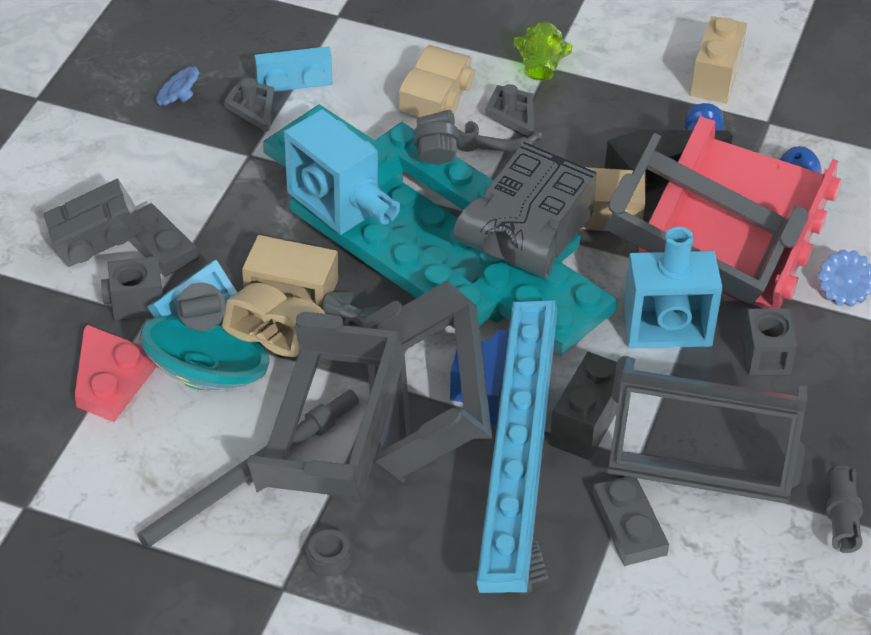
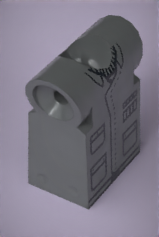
M524 142L487 188L484 198L471 202L460 214L454 226V238L459 242L493 257L503 259L513 266L547 280L552 271L555 257H558L594 213L597 172Z

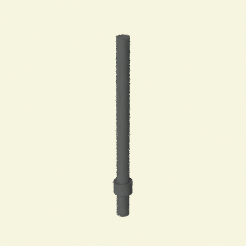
M349 389L327 405L319 404L307 412L305 420L297 425L289 451L314 434L320 436L334 427L336 419L359 404V399L355 392ZM267 445L253 454V456L264 457ZM249 458L138 532L137 536L145 548L151 547L252 477L247 464Z

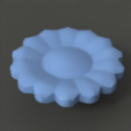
M195 66L187 67L185 70H181L172 76L168 82L164 83L162 89L158 91L157 103L160 106H166L170 102L176 101L177 98L181 102L187 101L193 95L190 88L198 79L197 76L200 74Z
M842 249L838 254H830L828 260L822 262L820 266L822 271L818 273V279L821 281L819 288L825 292L826 299L834 300L838 306L846 304L851 307L856 302H864L866 295L871 294V264L868 263L866 256H860L856 250L848 252Z

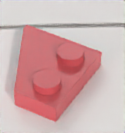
M87 325L83 332L75 389L76 407L115 422L156 369L157 365L147 356L141 345Z

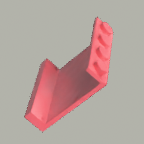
M700 116L678 163L784 218L794 206L803 207L808 212V219L797 243L791 248L784 247L764 292L752 304L764 309H780L783 300L791 301L799 279V277L795 276L798 267H806L810 259L813 244L809 242L813 233L820 234L824 227L828 211L824 210L827 201L834 202L839 193L842 179L836 177L838 160L832 159L828 170L825 169L823 174L717 140L715 139V121ZM671 181L668 182L649 221V224L665 232L673 227L689 229L693 233V247L701 251H715L718 260L751 277H754L773 234ZM638 247V248H639V253H650V252H648V251H646V250H644V249ZM722 290L723 295L738 299Z

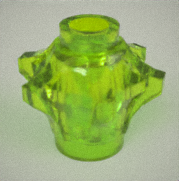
M546 22L538 23L535 27H528L526 35L515 37L514 46L523 57L524 73L534 80L544 81L551 79L559 62L572 52V44L562 39V32L557 30L554 25Z

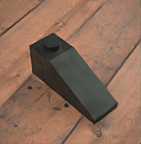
M641 129L608 140L605 169L634 170L653 133L661 136L655 151L678 162L693 130ZM715 130V139L732 144L733 135L730 131ZM648 169L645 170V193L668 184L669 180Z

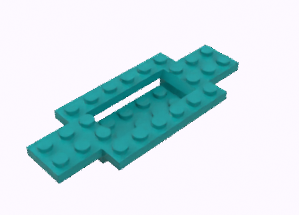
M318 104L263 141V152L286 168L284 131L323 109L336 120L342 121L349 130L361 139L370 142L378 151V188L390 198L400 203V211L392 222L389 220V224L383 225L372 215L340 235L294 197L290 198V211L415 298L441 283L449 281L477 305L479 326L488 319L496 324L504 317L511 321L513 302L556 300L558 312L553 351L561 356L611 316L617 309V298L562 263L564 259L579 248L580 236L578 234L575 235L558 257H555L552 271L547 280L513 266L503 259L493 257L456 240L453 231L458 218L403 182V171L462 210L471 202L484 198L487 188L494 180L455 156L454 161L440 165L421 162L418 160V149L414 145L415 129L404 122H400L374 140Z

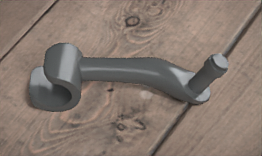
M468 121L465 124V133L458 129L459 144L457 148L465 152L473 151L477 147L504 152H516L524 142L532 145L540 140L542 134L539 131H535L528 138L521 137L513 140L479 135L478 125L473 121Z

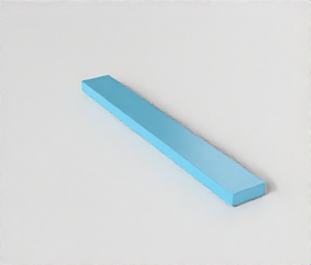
M556 300L513 302L477 575L479 593L527 592L558 312Z

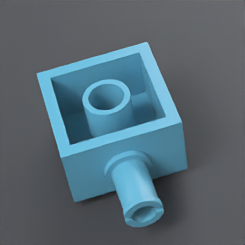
M323 109L284 131L287 192L341 235L372 215L383 225L389 224V220L392 222L397 217L400 211V203L390 198L378 188V151L370 142L361 139L349 130L342 121L336 120Z
M673 227L666 232L664 252L630 253L623 304V318L628 349L709 347L713 345L722 294V283L715 251H691L694 241L693 233L684 227Z

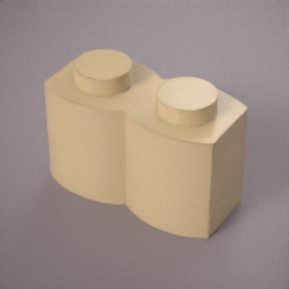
M428 45L421 53L415 68L410 70L400 87L399 111L418 117L449 109L455 114L460 103V96L464 91L471 89L475 79V70L471 69V57Z
M252 283L227 300L222 327L235 338L247 342L260 341L268 350L278 355L296 357L300 352L294 328L296 316L302 312L325 314V312L309 300L298 297L287 298L281 291L270 285Z

